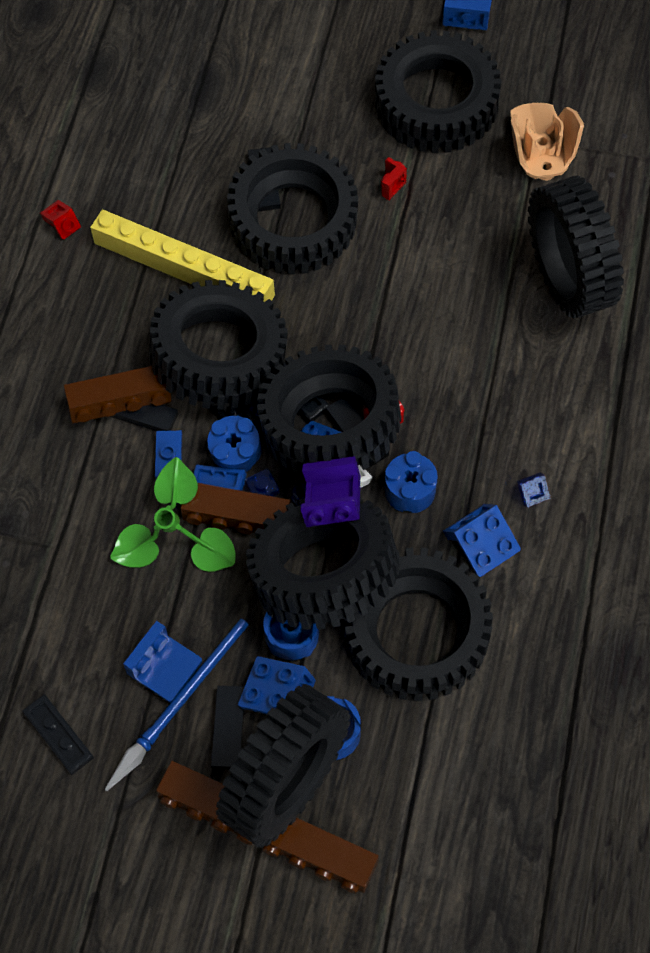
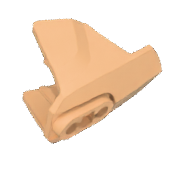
M547 103L523 104L512 109L510 113L514 148L519 163L526 175L545 181L551 180L554 176H561L568 169L571 161L577 154L584 128V123L577 111L566 107L557 116L553 105Z

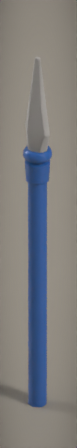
M240 619L151 728L144 732L141 736L142 738L137 739L135 745L126 750L105 788L106 791L141 764L146 751L148 752L151 749V745L155 743L162 730L249 626L245 620Z

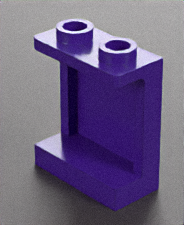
M355 456L303 464L302 472L306 481L305 503L301 504V512L306 527L360 520L361 475Z

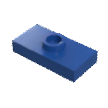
M182 430L156 431L155 479H157L164 466L173 458L178 457L182 461Z
M196 465L194 470L198 483L240 491L243 490L247 475L246 471L241 469Z

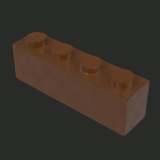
M152 366L64 385L72 424L87 422L100 417H110L126 410L137 411L142 406L149 404L160 406L171 402V394L166 390V383L161 385L158 382V374H153Z
M198 483L196 496L189 503L182 504L181 513L183 520L193 525L203 523L212 525V527L220 530L230 528L242 534L255 533L257 528L265 529L263 522L267 518L272 521L275 520L273 513L277 510H280L282 513L286 512V505L291 502L289 499Z

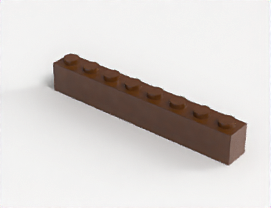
M171 761L156 790L158 797L161 799L160 803L170 809L175 810L176 807L184 809L188 817L196 821H201L203 818L212 822L211 827L222 833H226L229 830L237 834L236 838L252 845L250 841L217 818L216 811L218 808L216 805L221 799L218 796L225 786L216 780ZM296 818L292 825H288L287 830L283 834H279L277 840L271 841L268 846L264 845L262 849L271 856L278 857L280 854L289 858L288 862L297 868L304 869L306 866L315 870L314 874L325 881L330 882L331 878L342 883L341 887L354 894H357L358 891L365 893L379 861V855Z

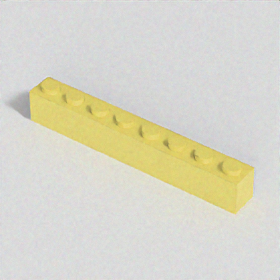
M103 209L90 227L96 245L190 284L199 282L202 287L205 286V280H212L213 285H219V280H226V286L232 287L233 282L240 283L239 289L244 290L246 286L253 288L252 295H255L258 291L264 294L263 302L268 299L272 301L275 296L273 279Z

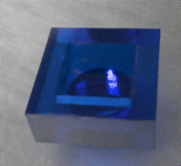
M265 469L245 479V484L251 493L272 497L280 494L279 488L269 469Z
M541 472L517 481L523 505L526 507L550 499L545 475Z

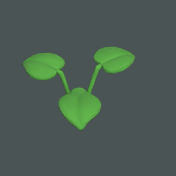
M175 457L164 466L155 482L154 493L157 501L161 504L171 503V505H167L166 508H161L155 513L154 521L156 525L154 526L153 535L151 536L150 530L143 525L133 524L126 527L120 533L110 558L126 567L140 568L148 566L159 555V547L154 542L158 537L159 531L163 530L170 533L176 529L197 543L191 550V558L196 567L203 571L215 572L232 567L236 561V552L231 539L220 529L206 528L199 539L179 525L180 519L172 510L176 507V503L187 504L193 500L198 491V482L191 470L178 457Z

